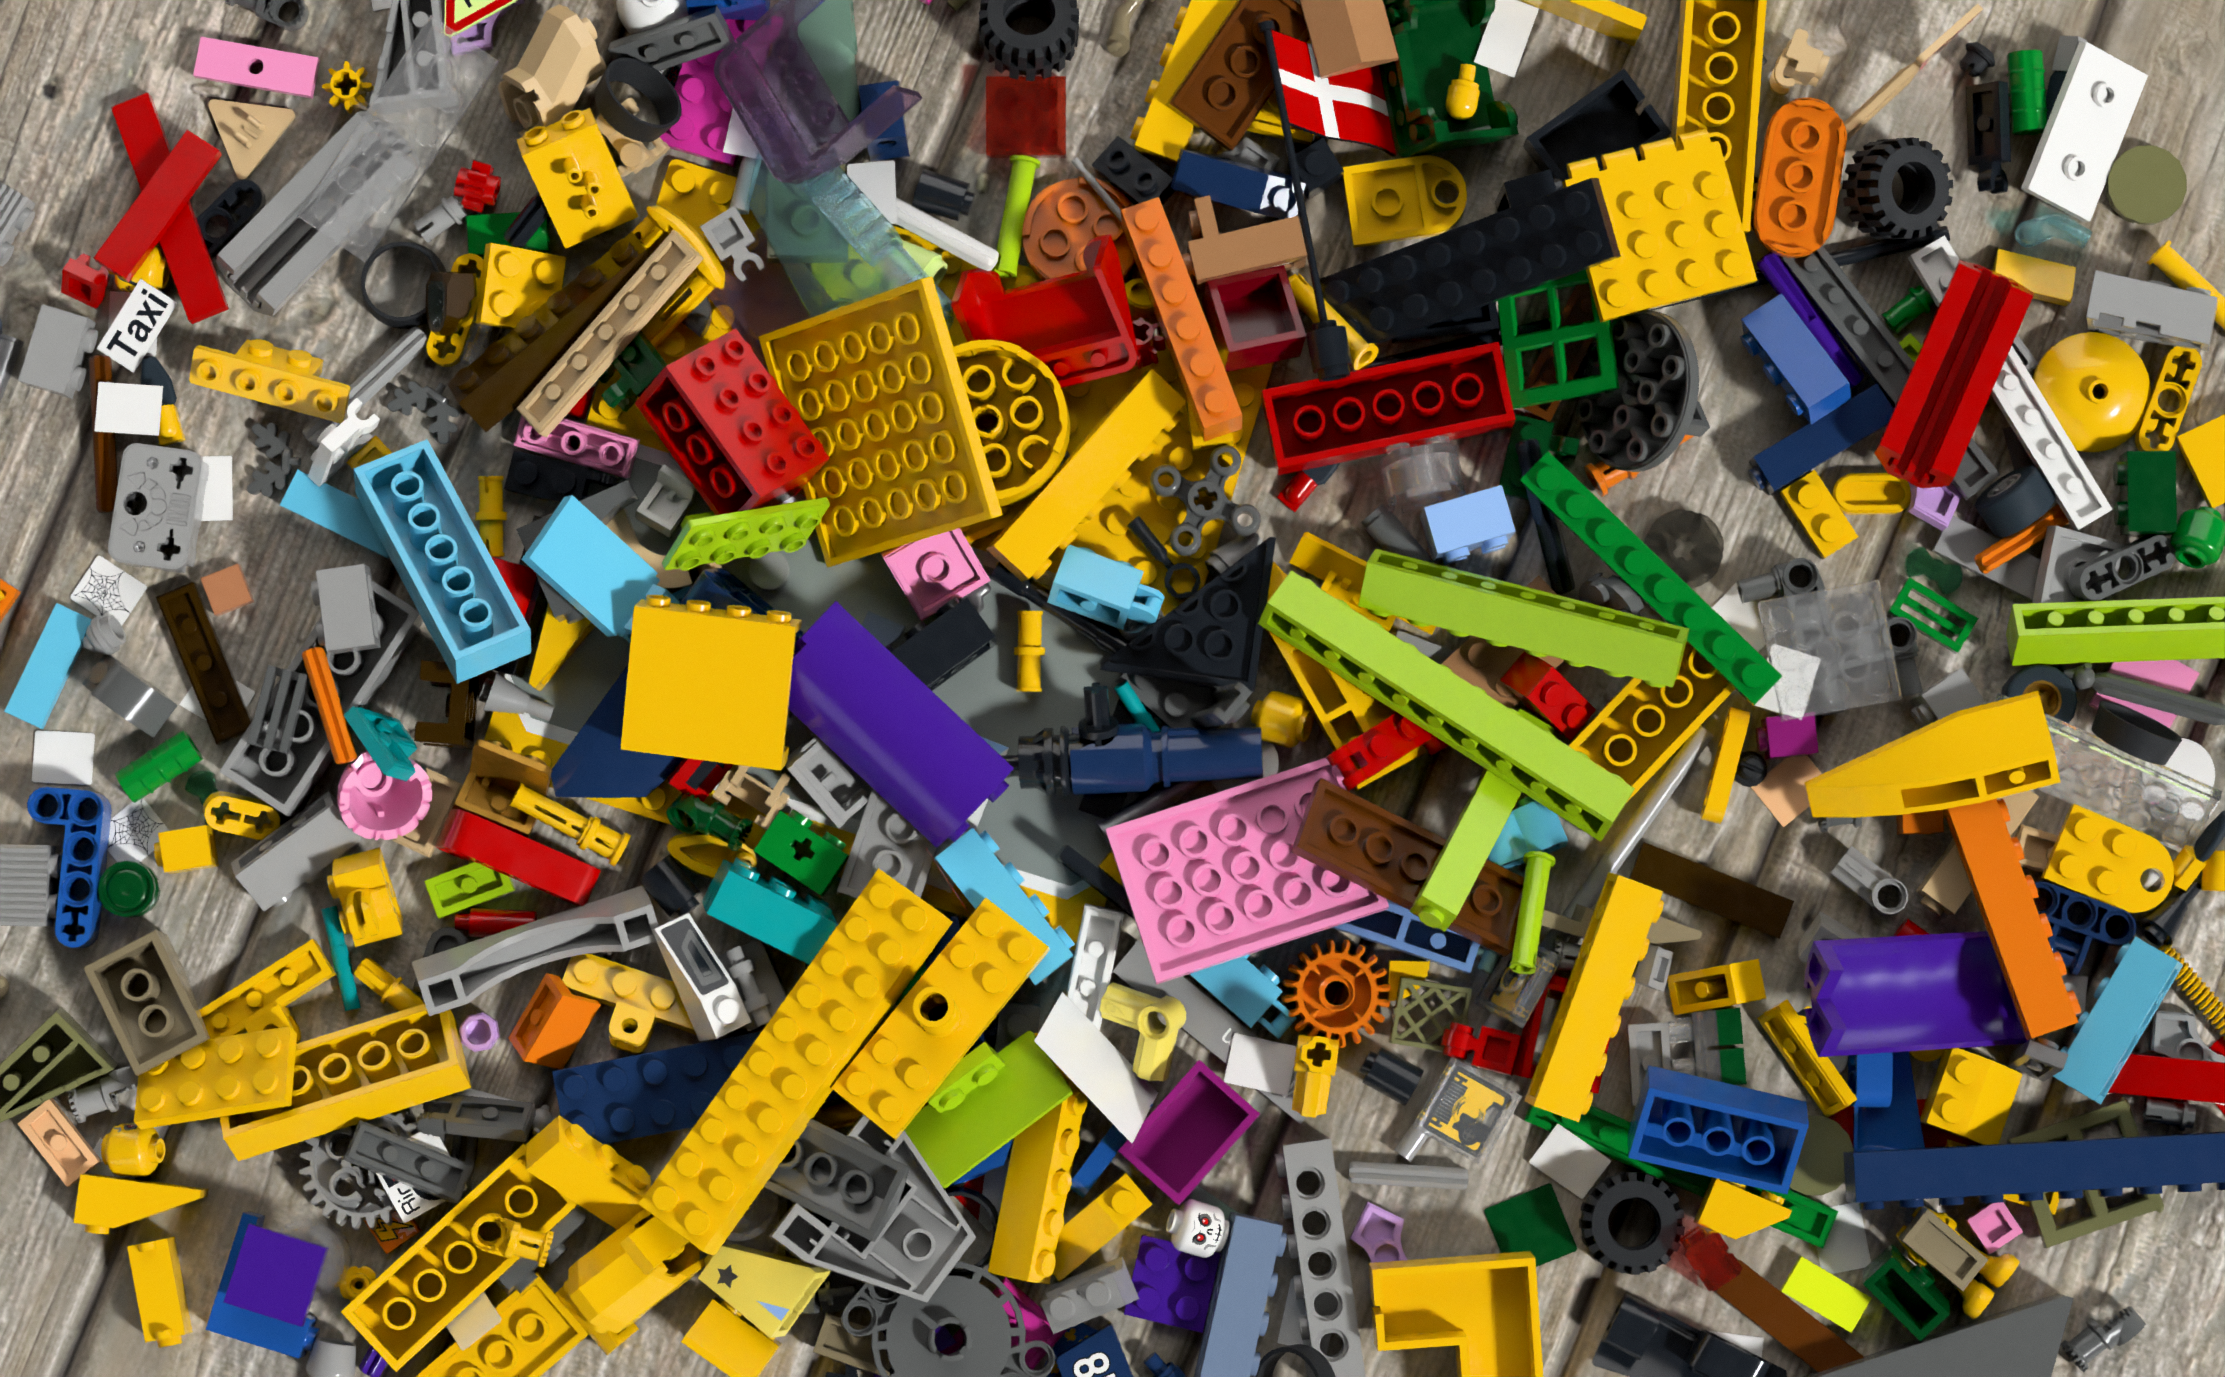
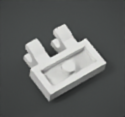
M358 398L354 399L348 406L344 421L338 427L331 424L317 439L319 447L310 458L313 463L308 477L318 487L341 469L351 455L358 452L373 438L369 432L378 426L380 419L375 414L367 420L358 419L355 414L360 411L362 402Z

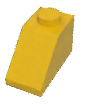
M1759 959L1668 975L1667 979L1674 1015L1766 999Z

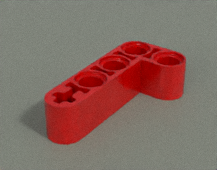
M450 809L435 844L437 849L467 861H474L576 906H584L588 903L601 870L460 809Z

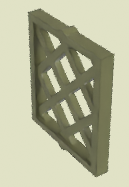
M1400 977L1396 1004L1393 1007L1394 1015L1389 1043L1443 1051L1444 1046L1431 1044V1042L1440 1036L1443 1037L1444 1030L1449 1029L1451 1022L1463 1025L1468 1024L1467 1016L1472 988ZM1413 985L1431 988L1419 995ZM1408 988L1415 999L1403 1007V992ZM1440 989L1457 991V993L1446 999ZM1435 992L1442 1001V1004L1430 1011L1423 1000ZM1463 996V1010L1460 1015H1457L1450 1004ZM1417 1004H1420L1427 1015L1414 1023L1407 1012ZM1447 1008L1454 1019L1442 1027L1435 1018V1015ZM1403 1015L1410 1027L1401 1034H1398V1021ZM1431 1020L1438 1031L1426 1039L1419 1030V1027ZM1414 1031L1421 1042L1405 1040L1404 1038Z

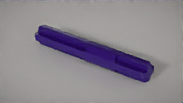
M1772 252L1763 256L1757 262V267L1778 295L1782 293L1849 381L1850 388L1860 383L1864 378L1863 372L1781 258Z

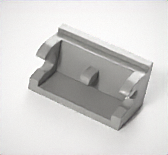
M813 734L788 755L786 768L838 829L867 803L868 800L865 798L867 795L866 791L817 735Z

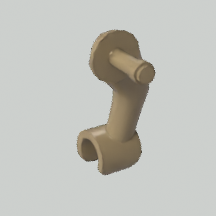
M1125 0L1115 10L1107 40V49L1111 55L1121 57L1129 51L1130 19L1144 0ZM1148 0V1H1150V2L1153 4L1156 0Z

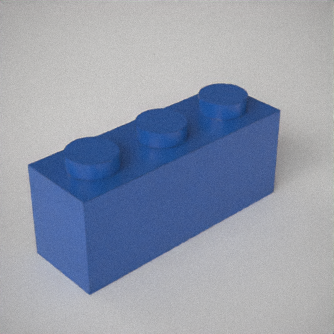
M1782 293L1741 319L1743 335L1740 336L1744 347L1752 357L1757 354L1765 363L1762 367L1767 378L1774 386L1780 384L1787 393L1785 399L1796 416L1803 414L1808 422L1813 424L1851 400L1849 381Z

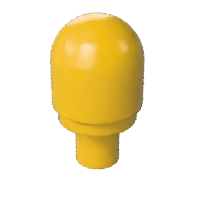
M1461 64L1458 79L1452 80L1451 85L1448 86L1445 107L1447 113L1456 120L1469 119L1477 109L1480 91L1478 90L1479 85L1474 82L1476 66L1471 64Z

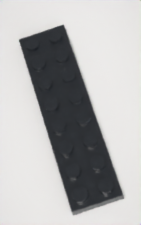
M1589 178L1320 278L1323 299L1368 344L1374 343L1377 345L1619 258L1621 255L1599 178Z

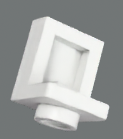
M663 465L658 471L656 483L636 510L635 518L665 536L670 537L694 503L695 486L684 471L671 469Z

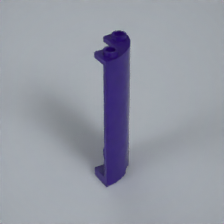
M837 601L795 643L788 709L936 848L947 838L955 842L969 828L970 824L966 820L987 798L993 803L1007 789L1009 784L1004 779L1014 768Z
M1987 931L1813 941L1804 977V988H1811L1812 1008L1805 1009V1015L1811 1041L1818 1057L2024 1044L2029 1041L2025 1037Z

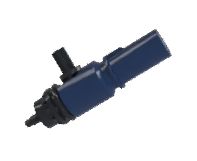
M1099 682L1092 683V686L1083 688L1085 718L1079 721L1078 727L1072 728V734H1070V731L1065 726L1060 727V735H1054L1053 728H1044L1035 736H1019L1018 755L1002 756L1014 768L1012 771H1019L1021 789H1039L1047 795H1056L1057 788L1061 787L1063 795L1069 796L1072 789L1074 795L1147 792L1154 783L1164 782V787H1171V782L1263 778L1261 727L1197 730L1194 727L1168 728V726H1162L1161 731L1152 732L1144 723L1118 724L1117 719L1110 716L1108 687L1100 686Z

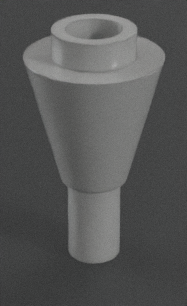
M496 673L494 680L486 678L478 699L486 703L483 711L524 714L525 712L547 721L550 720L554 709L553 705L531 698L528 693Z

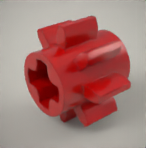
M473 160L471 169L460 168L455 182L454 196L463 198L461 205L464 208L482 213L484 204L495 205L500 192L501 177L493 175L494 168L492 165Z
M1139 317L1138 320L1132 321L1138 348V357L1134 366L1141 370L1142 367L1152 363H1159L1157 351L1166 350L1165 337L1160 336L1159 324L1151 325L1149 322L1144 321L1142 317Z

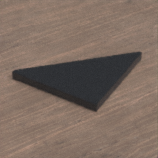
M1267 538L1101 663L1100 670L1216 687L1241 682L1250 691L1254 692L1263 627L1258 622L1267 604L1276 538Z

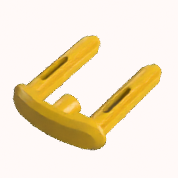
M659 205L647 206L648 215L632 232L649 249L664 232L670 234L672 230H675L704 259L697 266L698 271L641 330L655 349L715 288L723 289L725 285L724 269L715 252L703 236L685 220Z

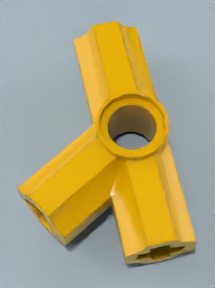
M1298 1035L1294 1063L1296 1078L1292 1110L1297 1111L1301 1116L1316 1118L1318 1115L1326 1114L1331 1076H1335L1339 1049V1040Z

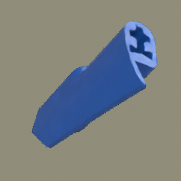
M1909 1051L1848 1055V1086L1857 1098L1850 1105L1854 1107V1152L1925 1148Z

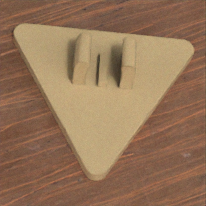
M212 99L208 103L234 171L240 180L248 179L296 116L292 109L217 99Z

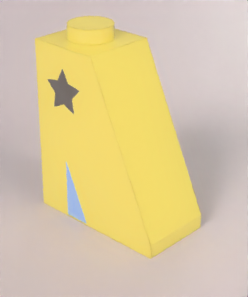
M738 1244L722 1245L715 1256L708 1254L705 1257V1268L698 1279L769 1338L786 1336L831 1271L798 1259Z

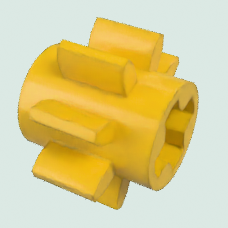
M345 61L344 69L337 72L332 68L328 69L332 78L330 83L323 84L322 88L326 92L335 94L329 100L333 108L342 102L346 111L352 114L353 106L360 103L365 107L368 106L365 99L366 92L373 91L374 86L372 83L362 81L368 74L364 67L359 68L355 73L351 64ZM347 80H352L357 87L350 88L349 95H345L340 88L347 86Z

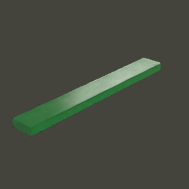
M1531 1104L1524 1117V1121L1549 1132L1558 1123L1601 1154L1701 1197H1704L1712 1178L1628 1158V1131L1631 1122L1592 1105L1587 1114H1581L1579 1122L1540 1109ZM1746 1185L1745 1191L1760 1196L1762 1189ZM1765 1190L1784 1198L1782 1206L1792 1210L1788 1219L1770 1226L1823 1249L1839 1211L1788 1190L1787 1195Z

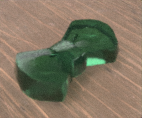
M1923 546L1913 549L1905 558L1904 569L1908 577L1925 575L1928 579L1935 580L1943 595L1953 593L1962 583L1963 573L1959 564H1944L1941 560L1933 559Z
M199 770L193 773L187 780L185 791L198 797L203 805L208 796L219 791L216 788L215 773L208 770ZM222 802L219 808L212 807L211 809L215 812L217 820H222L225 814L234 815L235 813L229 810L227 802Z

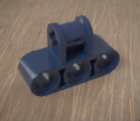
M2035 882L2037 889L2043 891L2047 899L2045 908L2038 911V913H2045L2049 920L2053 936L2048 937L2052 952H2058L2056 949L2070 954L2059 952L2070 974L2076 976L2080 972L2091 941L2107 946H2117L2128 943L2135 935V919L2129 912L2048 882ZM2073 902L2080 904L2085 912L2084 920L2079 925L2071 923L2067 916V909ZM2111 916L2117 917L2123 925V931L2117 939L2110 937L2105 929L2106 922Z

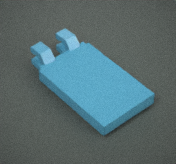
M573 495L563 498L521 559L607 637L618 634L629 643L631 642L634 605L641 599L646 600L647 595L668 596L671 598V603L679 604V601L667 589L657 585L660 581L656 577L658 573Z

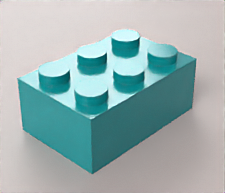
M736 857L733 863L723 859L702 899L706 914L810 965L838 925L832 914L833 910L828 907L829 903L809 893L805 899L796 895L797 892L793 890V885L772 875L769 881L760 877L761 874L757 872V867Z

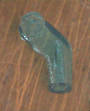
M2052 213L2020 223L2016 228L2015 238L2021 246L2026 248L2039 245L2051 239H2061L2083 249L2092 231L2063 213Z

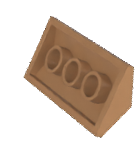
M1299 0L1321 79L1399 59L1383 0Z

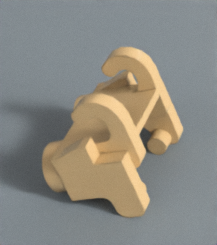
M1796 29L1792 40L1787 43L1786 48L1776 60L1769 78V88L1776 95H1787L1790 91L1789 87H1793L1794 84L1816 87L1826 70L1830 57L1824 55L1823 51L1807 44L1809 35L1803 29Z
M628 98L621 104L634 116L640 112L633 98ZM601 113L596 119L605 141H610L625 165L618 167L622 177L627 176L631 172L637 174L644 167L651 166L670 149L668 144L659 137L651 141L655 148L648 150L642 142L630 139L616 131L603 118Z
M733 765L725 774L712 797L727 805L731 799V796L726 794V791L767 815L764 817L758 814L754 823L767 830L779 811L783 812L789 801L790 796L782 791L789 784L791 776L784 773L772 790L746 774L749 766Z

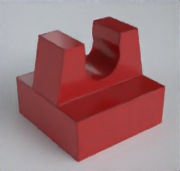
M83 253L76 260L70 258L63 267L61 293L97 309L104 300L105 290L111 275L108 273V269L103 266L98 271L89 267L90 256Z

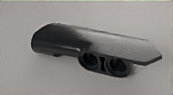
M1624 1294L1592 1359V1364L1596 1367L1629 1377H1787L1785 1369L1707 1330L1701 1329L1700 1331L1628 1294Z

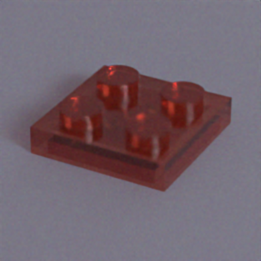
M986 76V158H1010L1011 155H1024L1033 158H1066V76H1051L1045 79L1042 76H1035V81H1026V76H1019L1018 80L1009 78V76Z

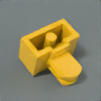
M380 847L333 859L332 875L327 876V883L332 898L340 899L343 908L342 911H339L341 927L345 935L351 933L355 947L403 935V915Z

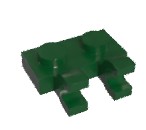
M642 331L636 335L599 377L600 382L606 384L614 375L616 369L622 376L601 395L609 407L614 408L616 405H619L622 411L627 412L636 402L637 396L640 397L664 367L667 366V363Z
M1516 414L1499 485H1502L1505 496L1529 501L1526 488L1520 483L1523 475L1515 448L1516 443L1525 439L1535 438L1539 441L1542 457L1549 451L1553 454L1576 459L1580 439L1552 435L1555 423Z

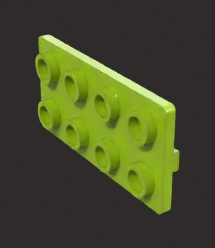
M827 497L720 515H715L712 511L685 516L680 524L682 531L663 559L662 565L665 570L680 568L686 571L707 563L715 562L721 565L742 557L750 556V558L756 559L771 552L783 550L787 553L795 552L806 545L807 539L821 522V518L829 508L830 503Z
M1032 1031L1025 1032L998 1053L984 1042L963 1057L927 1101L929 1104L919 1111L904 1130L943 1188L950 1186L1073 1094L1072 1088L1053 1060L1035 1043L1036 1036Z

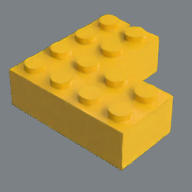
M1530 1251L1368 1263L1371 1300L1374 1306H1379L1371 1307L1373 1338L1377 1351L1455 1345L1457 1377H1543L1536 1259Z

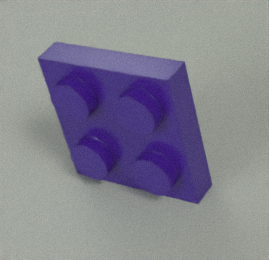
M1142 1234L1131 1279L1139 1299L1125 1305L1124 1315L1203 1333L1221 1253L1215 1251L1211 1256L1202 1258L1175 1249L1172 1241Z

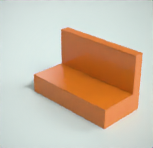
M546 973L508 1039L523 1061L562 1070L601 1005L597 1000L573 995L560 976Z

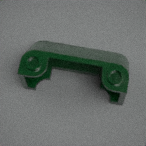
M1383 0L1399 59L1381 64L1379 68L1393 141L1399 155L1402 157L1426 155L1506 140L1519 134L1517 128L1518 116L1515 109L1506 100L1494 101L1488 67L1474 63L1482 40L1480 26L1490 19L1495 9V0ZM1461 64L1476 66L1474 82L1479 85L1478 90L1480 91L1476 112L1467 120L1452 118L1447 113L1445 107L1448 86L1451 85L1452 80L1458 79Z

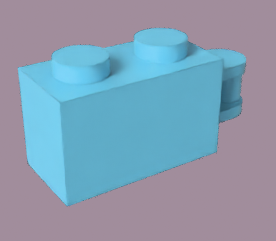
M1069 544L1054 578L1047 603L1123 630L1127 618L1143 624H1154L1165 597L1159 590L1140 584L1144 571L1134 568L1127 562L1114 561L1098 555L1089 548H1078Z
M1251 954L1190 974L1191 977L1249 1028H1252L1258 1021L1279 1039L1297 1019L1296 1016L1289 1017L1288 1013L1290 1011L1277 1000L1283 992L1277 986L1282 980L1264 964L1258 970L1247 960ZM1273 1005L1280 1011V1014L1270 1024L1262 1015Z

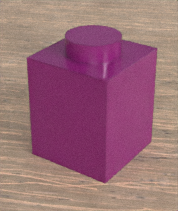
M1804 713L1802 720L1787 715L1766 717L1761 720L1762 727L1756 728L1757 748L1759 752H1765V760L1808 756L1819 753L1814 713Z

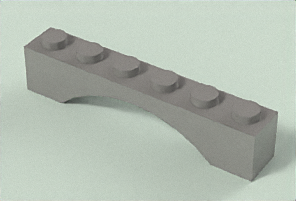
M642 885L587 903L584 906H578L412 961L411 963L428 1015L432 1016L468 1004L499 982L541 964L582 954L625 952L655 942L656 939L652 929L659 925L650 898Z

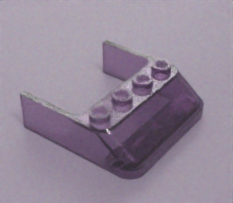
M780 0L718 55L714 64V74L719 85L772 175L778 181L792 185L805 182L849 162L922 99L918 91L893 85L855 119L849 122L798 36V26L801 21L825 0Z

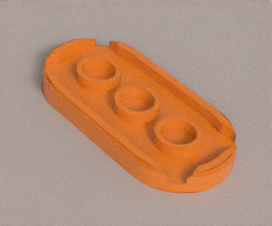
M1807 97L1797 98L1788 102L1772 116L1766 128L1753 209V227L1757 238L1763 246L1781 257L1800 258L1812 254L1829 238L1834 226L1847 144V132L1839 115L1828 103L1822 100Z

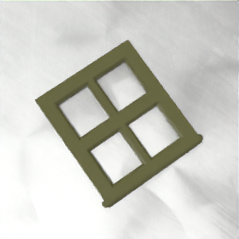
M2120 1097L2116 1103L2008 1139L2007 1141L2008 1143L2056 1141L2062 1138L2066 1140L2084 1139L2082 1131L2117 1120L2122 1137H2136L2140 1135L2128 1100L2125 1097ZM2098 1189L2083 1190L2091 1215L2056 1227L2045 1193L2048 1192H2043L2044 1200L2029 1201L2044 1248L2052 1247L2153 1211L2161 1213L2164 1210L2160 1194H2142V1198L2108 1209L2104 1197L2098 1196Z

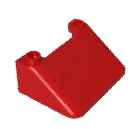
M1111 234L1093 238L1087 243L1083 253V260L1087 270L1009 290H1004L1001 278L997 272L992 270L986 271L980 268L962 271L951 306L967 342L998 340L1020 346L1021 349L1031 353L1048 366L1061 388L1127 372L1132 369L1137 361L1138 348L1119 255Z

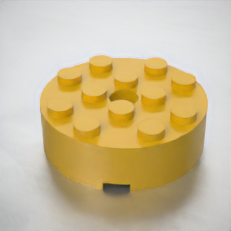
M976 340L954 346L975 422L977 423L982 416L988 414L995 415L998 418V424L993 430L987 433L978 429V433L1000 507L1021 502L1037 493L1052 479L1062 464L1067 451L1070 437V418L1060 384L1047 365L1015 344L998 340Z

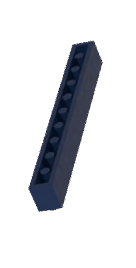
M2225 1132L1843 1152L1846 1201L1859 1203V1210L1884 1209V1201L1899 1200L1900 1208L1924 1207V1199L1939 1198V1205L1964 1204V1197L1979 1196V1203L2004 1202V1194H2018L2019 1201L2044 1200L2043 1192H2058L2059 1199L2083 1198V1190L2098 1189L2099 1197L2123 1196V1188L2137 1187L2138 1194L2163 1193L2162 1186L2177 1185V1192L2202 1191L2203 1183H2216L2217 1190H2225Z

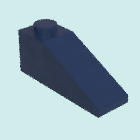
M1184 149L1180 150L1170 188L1199 197L1210 195L1213 201L1279 219L1297 216L1298 208L1291 175ZM1301 181L1302 191L1304 192L1306 183Z

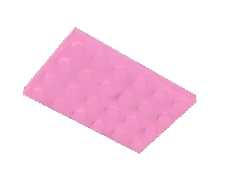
M1326 758L1105 829L1156 985L1389 908L1386 898L1291 853L1314 784L1322 778L1347 790L1341 782L1344 777L1336 766L1332 767Z

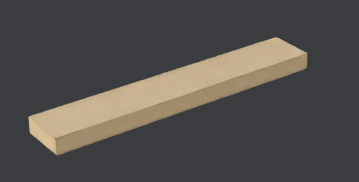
M671 231L516 408L539 435L548 437L704 259L679 232Z

